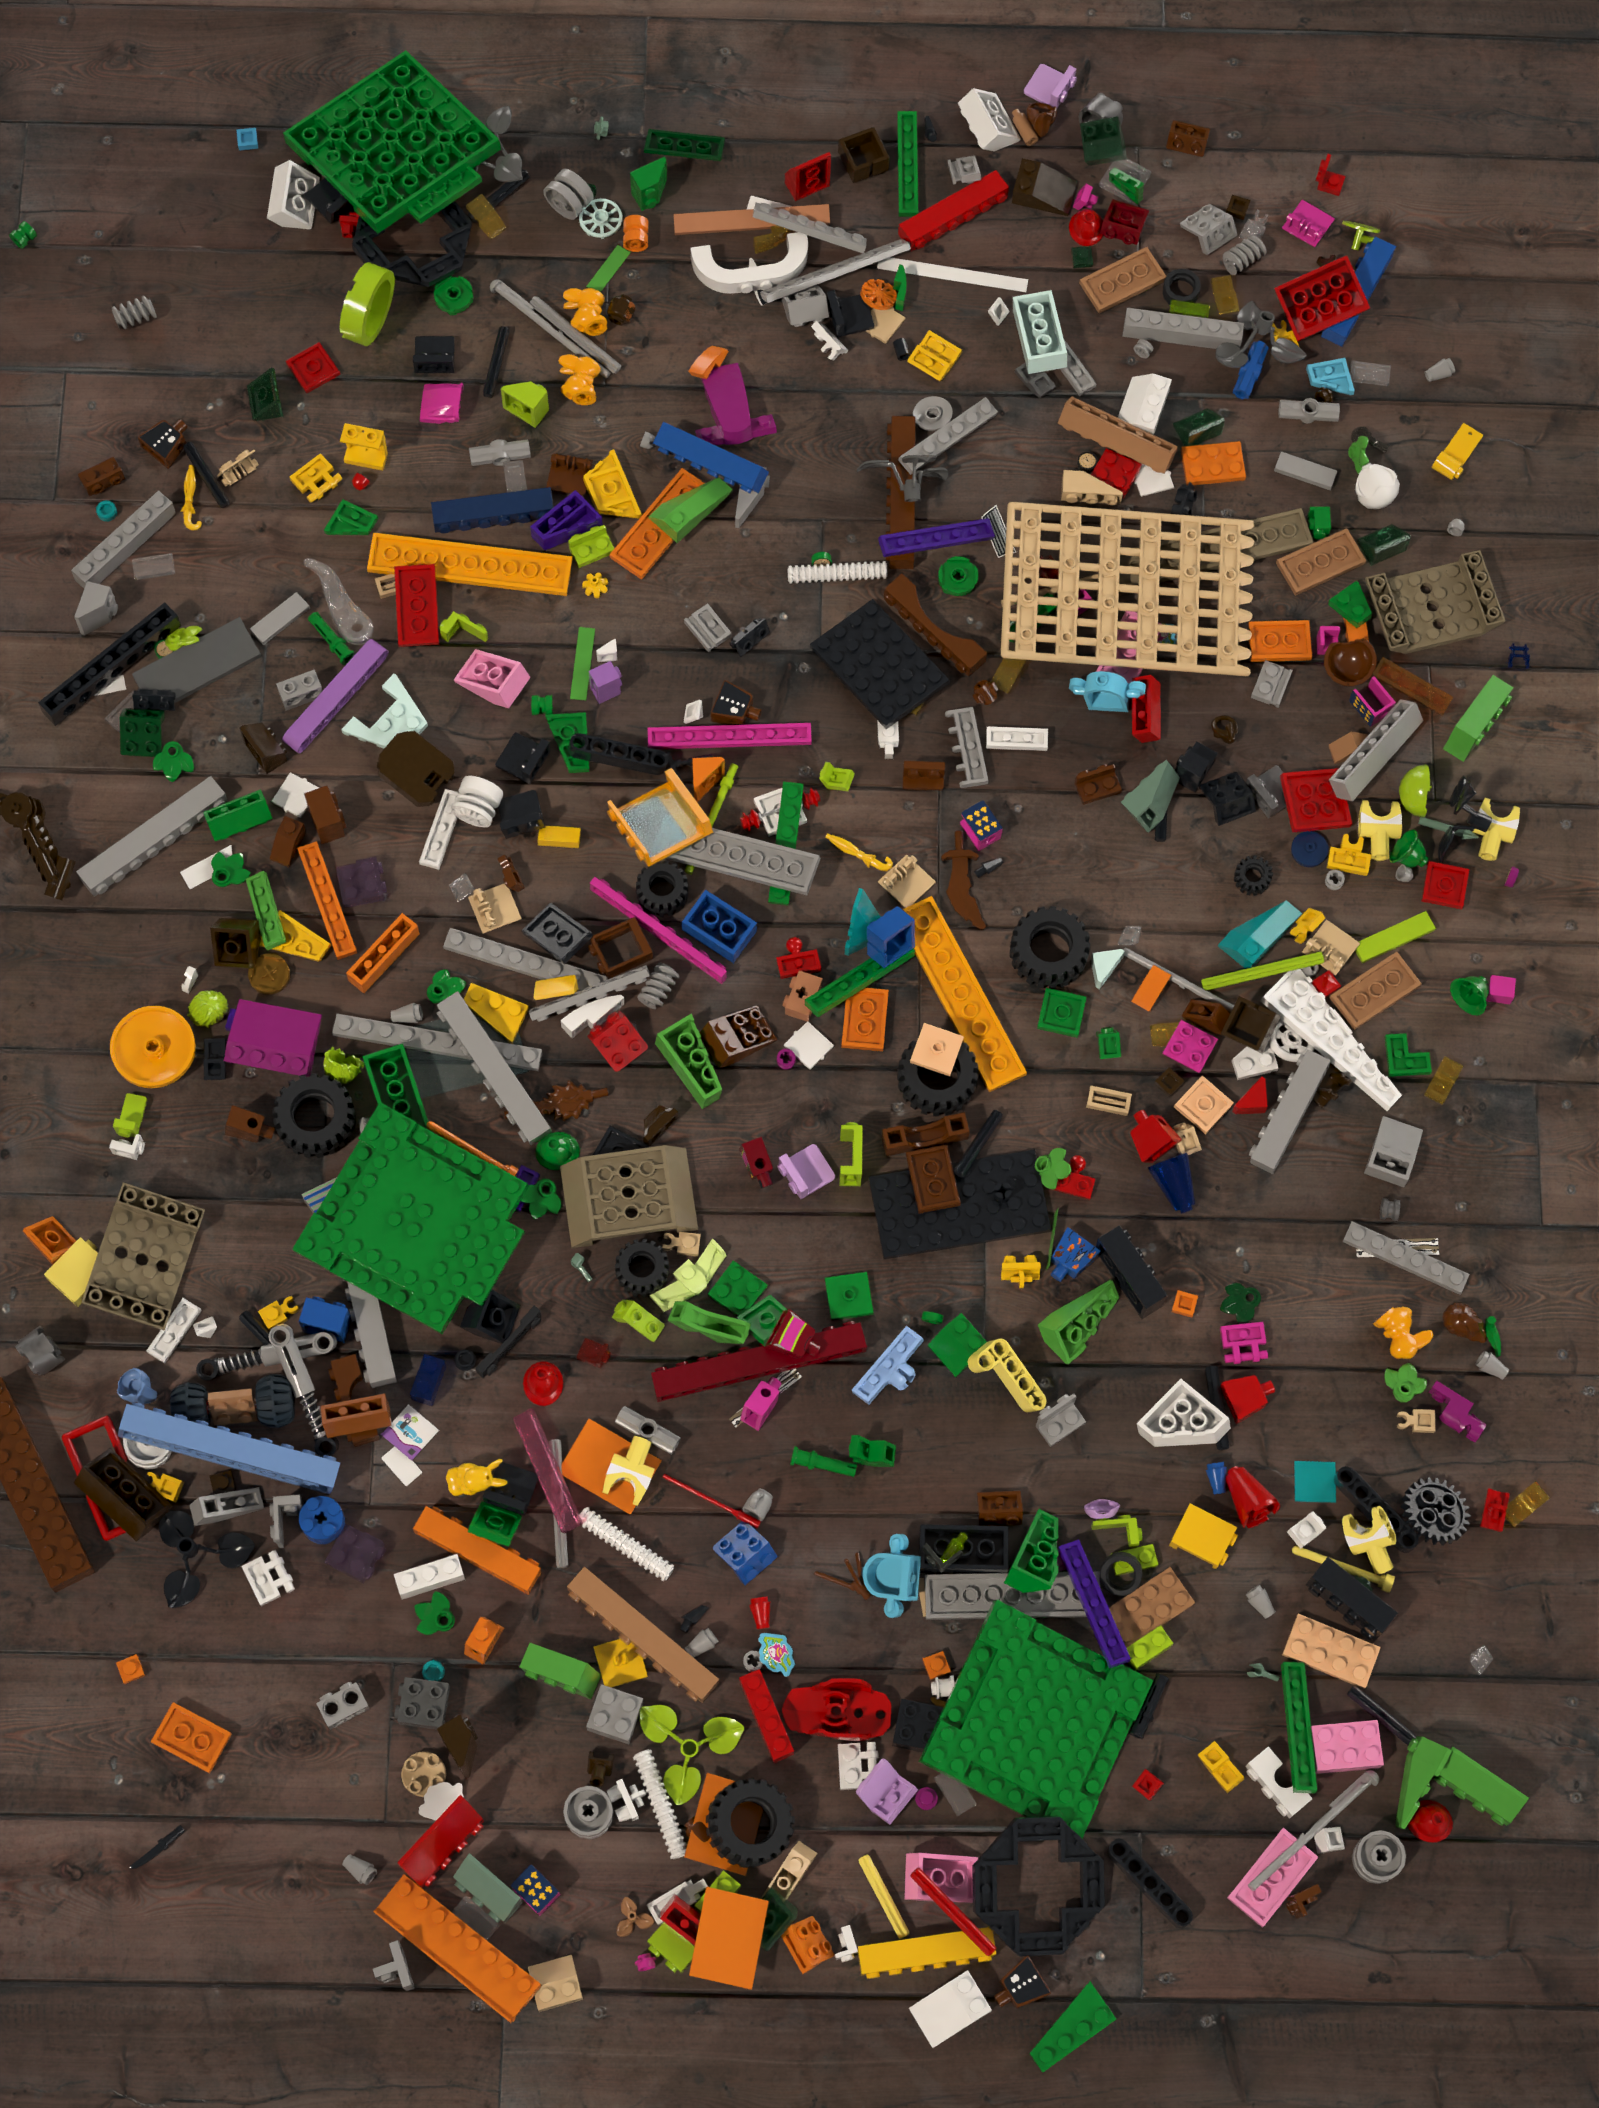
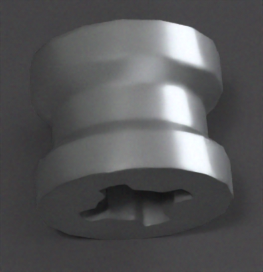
M1382 1198L1380 1219L1391 1218L1393 1221H1398L1400 1200L1389 1201L1386 1198Z

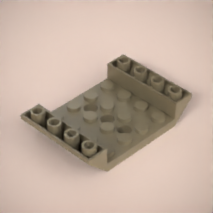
M1480 550L1461 554L1458 562L1391 578H1387L1385 573L1365 578L1390 651L1408 654L1482 636L1505 623L1503 612ZM1426 586L1430 588L1431 592L1425 594L1420 588ZM1434 604L1437 607V610L1430 611L1428 610L1427 605ZM1440 622L1443 624V628L1436 629L1433 623Z
M662 1145L580 1157L560 1166L572 1248L592 1246V1241L649 1232L677 1229V1233L698 1230L686 1148ZM622 1168H629L632 1171L629 1177H622L619 1172ZM632 1188L635 1193L632 1197L627 1198L622 1194L623 1190ZM630 1208H634L638 1212L634 1218L627 1217L625 1213Z
M123 1182L81 1304L164 1331L205 1210ZM117 1248H124L127 1251V1256L120 1259L115 1255V1250ZM145 1255L148 1260L147 1264H137L136 1256ZM160 1261L166 1262L168 1270L160 1272L157 1270L156 1264Z

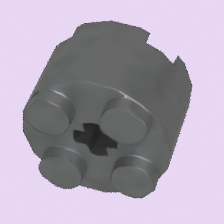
M1098 93L1080 111L1078 116L1080 124L1083 122L1087 128L1086 133L1097 140L1108 139L1122 124L1123 114L1121 111L1123 107L1119 102L1111 100L1103 93Z
M39 1326L18 1341L19 1344L15 1347L21 1356L29 1359L28 1366L33 1373L44 1376L62 1363L65 1358L59 1356L61 1354L60 1349L50 1336H45L42 1333L44 1329Z

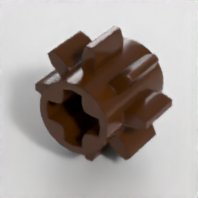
M982 680L974 686L975 694L972 696L977 703L989 705L996 700L998 688L994 682L990 683V681Z

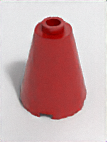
M1235 1466L1228 1470L1226 1482L1238 1517L1244 1528L1245 1526L1247 1528L1256 1527L1268 1520V1514L1273 1512L1275 1515L1280 1509L1279 1501L1244 1467Z

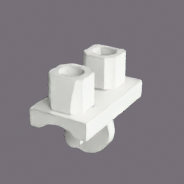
M623 1780L616 1781L617 1785L607 1790V1794L611 1803L621 1798L624 1800L625 1806L615 1810L619 1822L639 1819L632 1801L636 1802L638 1808L643 1806L644 1803L641 1797L646 1795L645 1790L638 1791L634 1784L629 1787L632 1793L629 1796Z

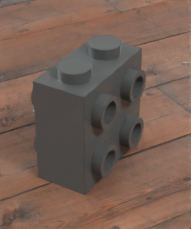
M405 1677L404 1683H400L398 1696H401V1702L395 1708L394 1717L398 1718L397 1722L399 1725L435 1730L442 1726L445 1722L449 1698V1683Z

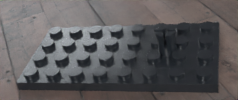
M1035 1149L975 1159L964 1177L954 1174L961 1203L960 1206L918 1213L909 1170L870 1176L868 1180L883 1259L1051 1232L1040 1172L1035 1169V1162L1037 1160ZM958 1162L951 1163L953 1172Z

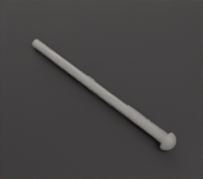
M498 279L491 282L490 290L492 293L498 292L579 358L589 356L565 337L560 330L559 332L556 331L547 321L533 311L535 307ZM599 364L601 368L599 374L607 379L611 372Z
M1126 947L1123 949L1125 951L1124 956L1148 969H1151L1153 965L1171 974L1172 976L1169 980L1178 984L1182 989L1187 988L1209 1002L1219 1003L1231 1013L1234 1005L1134 951Z
M1372 1770L1364 1772L1329 1805L1331 1809L1305 1835L1302 1833L1299 1839L1252 1880L1248 1887L1255 1891L1371 1784L1376 1786L1379 1782L1378 1774Z

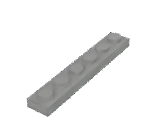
M755 203L753 209L754 218L864 254L867 239L858 233L851 234L842 228L827 226L821 221L814 222L803 215L796 216L790 214L785 209L778 210L772 208L766 203Z
M985 397L901 455L898 461L911 475L913 474V463H903V457L908 455H934L937 457L996 416L998 411ZM929 462L917 463L916 471Z
M647 965L579 990L575 994L566 995L529 1009V1015L532 1021L536 1019L538 1022L549 1018V1014L554 1012L561 1014L568 1011V1007L575 1004L577 1007L587 1004L588 999L594 997L600 999L607 996L609 991L615 990L618 992L626 989L630 983L640 984L647 980L646 977L650 976Z
M1353 1221L1343 1239V1242L1459 1295H1461L1470 1275Z

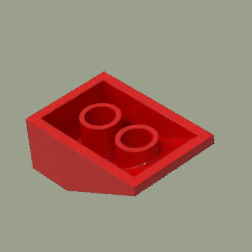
M830 152L791 168L785 173V185L795 202L830 186Z

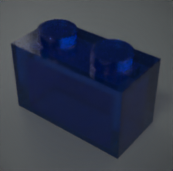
M424 1354L410 1392L413 1401L433 1406L447 1367L445 1360Z

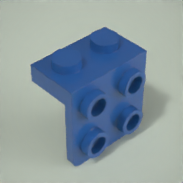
M743 1521L713 1546L715 1553L733 1569L744 1585L754 1579L756 1575L778 1557L770 1543L749 1523Z

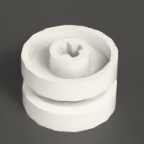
M123 1438L125 1454L129 1461L138 1468L145 1470L156 1469L170 1458L172 1451L151 1445L146 1446L143 1443Z

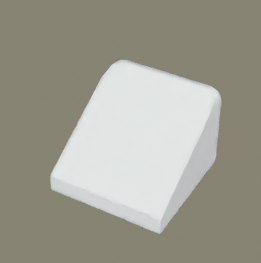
M616 639L611 640L596 650L597 662L617 661Z
M1340 1827L1323 1828L1314 1836L1318 1853L1345 1849Z

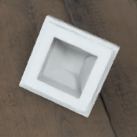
M1000 297L988 310L997 326L1000 325L1010 312Z
M701 700L686 705L685 724L703 717Z
M212 1316L193 1325L196 1335L211 1338L217 1328Z

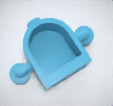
M1098 671L1090 673L1086 681L1081 678L1070 679L1069 689L1075 695H1084L1089 710L1129 712L1131 698H1138L1144 695L1146 684L1140 681L1127 683L1126 679L1118 674Z
M904 1534L892 1535L889 1541L891 1552L873 1555L868 1559L861 1572L867 1590L876 1597L887 1598L884 1612L890 1618H897L902 1615L903 1604L899 1600H918L921 1556L902 1554L909 1545V1540Z

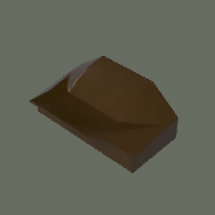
M661 1105L653 1109L644 1118L643 1142L651 1146L678 1119V1111L675 1108H667Z

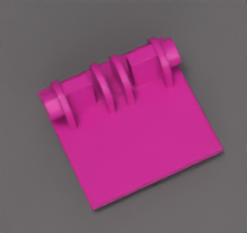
M1301 200L1293 213H1289L1287 216V221L1282 229L1315 248L1335 218Z
M1181 1020L1162 1054L1200 1073L1218 1039Z

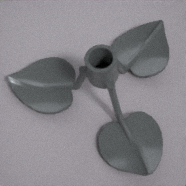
M503 106L488 117L485 126L496 137H498V133L503 134L509 128L512 117L511 108ZM500 141L501 151L504 156L497 158L496 166L485 161L481 164L494 169V177L498 181L513 182L522 180V159L517 153L507 154ZM478 166L473 168L476 172L478 171Z
M1250 301L1240 310L1237 322L1244 323L1243 328L1246 330L1253 329L1254 331L1242 349L1229 342L1220 344L1216 349L1215 358L1227 367H1242L1248 361V356L1243 352H1245L1256 333L1266 335L1269 332L1271 345H1273L1271 354L1278 361L1293 363L1304 359L1307 355L1300 347L1288 339L1278 338L1275 342V328L1272 327L1275 316L1269 311H1261L1253 301Z
M908 455L903 457V463H913L912 479L906 480L904 485L895 464L889 462V460H870L862 463L857 468L858 473L867 468L891 467L900 485V491H904L906 502L921 500L920 485L922 476L938 477L945 481L948 477V470L943 467L916 471L917 463L935 461L936 456Z

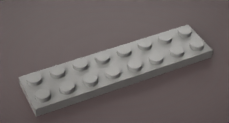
M665 816L652 850L653 856L687 838L672 817ZM712 828L713 833L664 858L803 895H808L821 859L816 854Z
M1100 1571L1093 1572L1101 1589ZM1058 1572L1050 1590L1027 1593L1004 1584L1008 1573L924 1576L926 1620L985 1619L995 1600H999L1032 1618L1087 1616L1068 1572Z

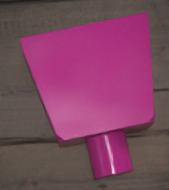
M771 1377L767 1383L761 1381L744 1404L740 1420L759 1431L777 1403L780 1393L778 1389L782 1385L781 1382L774 1377Z

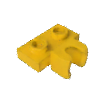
M1344 834L1340 848L1330 847L1327 869L1367 876L1371 854L1361 853L1364 838L1359 837L1356 844H1351L1348 840L1349 835Z

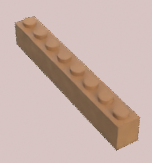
M583 1567L567 1586L570 1592L568 1596L576 1603L581 1601L585 1604V1610L593 1617L598 1615L603 1620L602 1624L608 1630H616L620 1634L618 1636L619 1639L626 1645L632 1643L637 1648L635 1652L643 1659L648 1657L653 1661L652 1666L661 1674L665 1671L670 1676L669 1680L676 1687H684L687 1690L686 1695L693 1701L699 1700L703 1703L719 1684V1679L586 1567Z

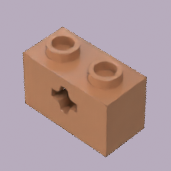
M802 971L798 972L797 977L793 976L789 988H792L790 995L786 994L782 1005L785 1007V1015L809 1022L812 1011L805 1006V999L821 990L823 978Z

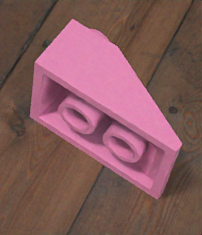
M475 649L454 681L495 705L510 708L530 679V676L521 662Z
M928 1853L906 1854L904 1900L933 1901L910 1877L916 1868H920L952 1902L973 1903L972 1865L978 1860V1857Z

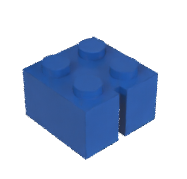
M897 906L891 911H887L878 920L871 922L867 926V955L880 966L886 968L915 948V919Z
M313 1296L312 1299L306 1297L298 1322L304 1333L315 1334L327 1330L335 1335L338 1342L344 1343L352 1319L348 1308H345L346 1305L339 1302H333V1304L326 1303L324 1299Z

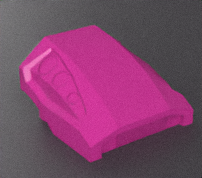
M463 383L424 384L420 422L436 424L459 422Z

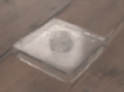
M1118 154L1099 182V187L1133 203L1129 197L1109 181V172L1115 167L1145 185L1152 171Z

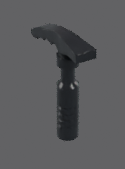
M667 751L669 767L674 770L677 776L678 771L676 768H681L683 765L693 766L692 758L712 757V754L691 757L688 760L681 761L679 759L674 761L670 751Z

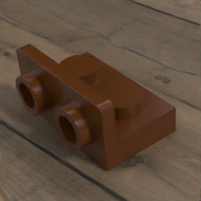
M1173 120L1166 148L1203 157L1210 129Z
M114 457L78 474L89 497L94 494H100L104 489L118 485L125 479L123 471L118 466Z
M904 761L903 789L942 791L944 788L945 762Z
M1104 764L1096 770L1090 772L1085 770L1076 776L1074 784L1083 805L1122 792L1115 774L1116 767L1114 764Z
M1021 1491L977 1493L979 1526L1022 1525L1023 1507Z
M1318 1884L1287 1897L1288 1903H1286V1906L1291 1916L1295 1915L1297 1919L1308 1915L1303 1905L1318 1899L1316 1895L1321 1893Z

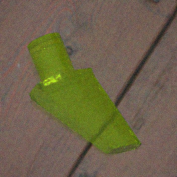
M961 1532L956 1539L953 1538L940 1558L943 1563L964 1548L963 1544L968 1539L965 1533Z

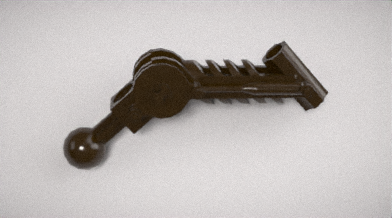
M14 792L9 795L0 793V815L13 827L21 828L23 842L27 846V850L36 864L42 880L48 882L44 895L63 900L66 889L71 887L69 880L76 861L58 855V850L55 844H53L47 828L44 826L43 821L46 814L44 805L39 799L23 793Z

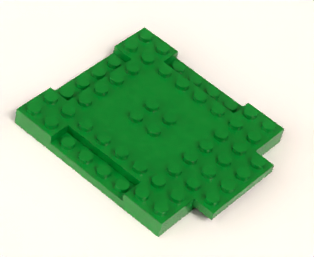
M406 50L283 132L286 144L308 165L311 164L353 205L354 211L377 234L408 213L420 224L480 184L482 177L473 168L501 150L499 138Z
M380 1102L360 1134L359 1142L316 1213H313L292 1250L443 1335L464 1297L480 1306L484 1304L519 1244L525 1231L510 1223L509 1220L529 1185Z

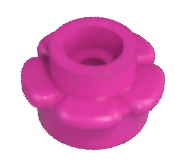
M651 1953L639 1955L638 1960L635 1961L638 1971H647L655 1968L656 1957H651Z

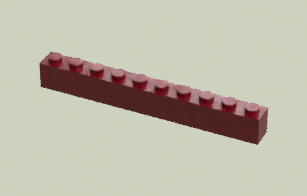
M846 1322L843 1324V1327L839 1328L829 1326L823 1328L822 1332L815 1333L812 1341L821 1346L815 1357L805 1352L803 1357L796 1359L759 1344V1347L752 1349L750 1346L738 1349L739 1352L731 1354L729 1351L722 1352L717 1355L718 1357L710 1359L708 1356L701 1357L694 1363L680 1362L675 1365L676 1367L669 1369L667 1367L656 1368L655 1372L651 1373L657 1402L866 1352L867 1345L861 1322Z

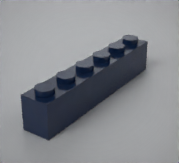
M548 487L431 502L435 533H449L454 530L467 531L477 527L507 526L510 523H528L533 520H539L553 508L551 488Z

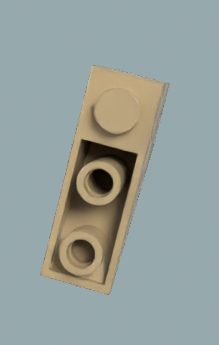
M1063 470L1061 501L1069 503L1086 502L1088 504H1121L1123 492L1084 471Z
M797 1842L761 1897L762 1900L769 1901L767 1909L776 1915L779 1913L818 1853L802 1842Z

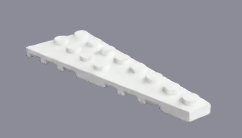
M1301 969L1287 972L1260 1001L1271 1011L1280 1015L1281 1020L1388 1111L1402 1096L1390 1079L1379 1071L1376 1061L1368 1057L1362 1043L1358 1044L1351 1035L1353 1032L1337 1011L1327 1004L1323 993H1319L1313 986V980L1310 977H1306Z

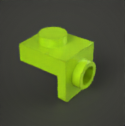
M825 762L823 769L820 771L819 779L827 789L848 791L855 773L850 769L834 768L830 762Z

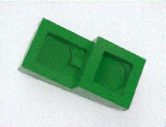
M899 264L894 279L893 289L898 292L895 309L903 311L907 282L905 269L901 264Z

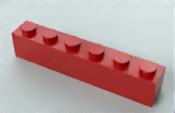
M997 170L982 177L981 180L973 182L900 223L898 235L901 239L909 242L910 251L921 249L927 242L937 240L943 233L956 229L959 224L972 220L975 215L988 211L991 206L997 203L1004 202L1008 197L1009 186Z

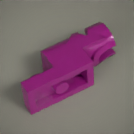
M1436 1381L1429 1393L1432 1394V1398L1436 1401L1447 1404L1439 1416L1440 1420L1459 1434L1466 1429V1438L1475 1443L1485 1429L1486 1424L1473 1413L1471 1415L1468 1414L1474 1403Z

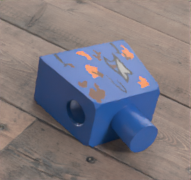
M1067 1227L1051 1258V1262L1056 1266L1051 1276L1059 1282L1062 1281L1066 1274L1075 1279L1099 1257L1100 1250Z

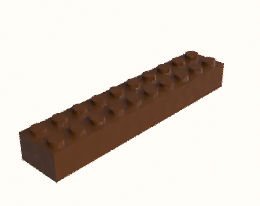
M0 1377V1481L51 1589L56 1593L94 1574L95 1570L6 1382Z

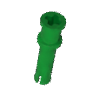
M314 612L308 617V621L329 644L330 651L339 657L342 665H346L356 653L348 648L343 638L338 637L318 612Z
M794 1446L790 1462L792 1466L797 1464L807 1467L808 1470L818 1468L852 1476L853 1478L857 1468L856 1463L817 1455L816 1451L800 1450L797 1446Z

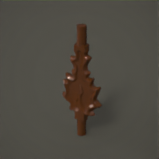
M568 1080L566 1086L553 1085L554 1093H547L548 1098L543 1097L542 1101H533V1103L542 1115L545 1113L550 1115L554 1112V1120L562 1116V1121H565L570 1116L578 1119L582 1109H589L588 1102L609 1095L607 1088L594 1091L586 1090L582 1084L577 1087ZM504 1111L505 1118L508 1119V1118L506 1117V1115L508 1114V1111Z

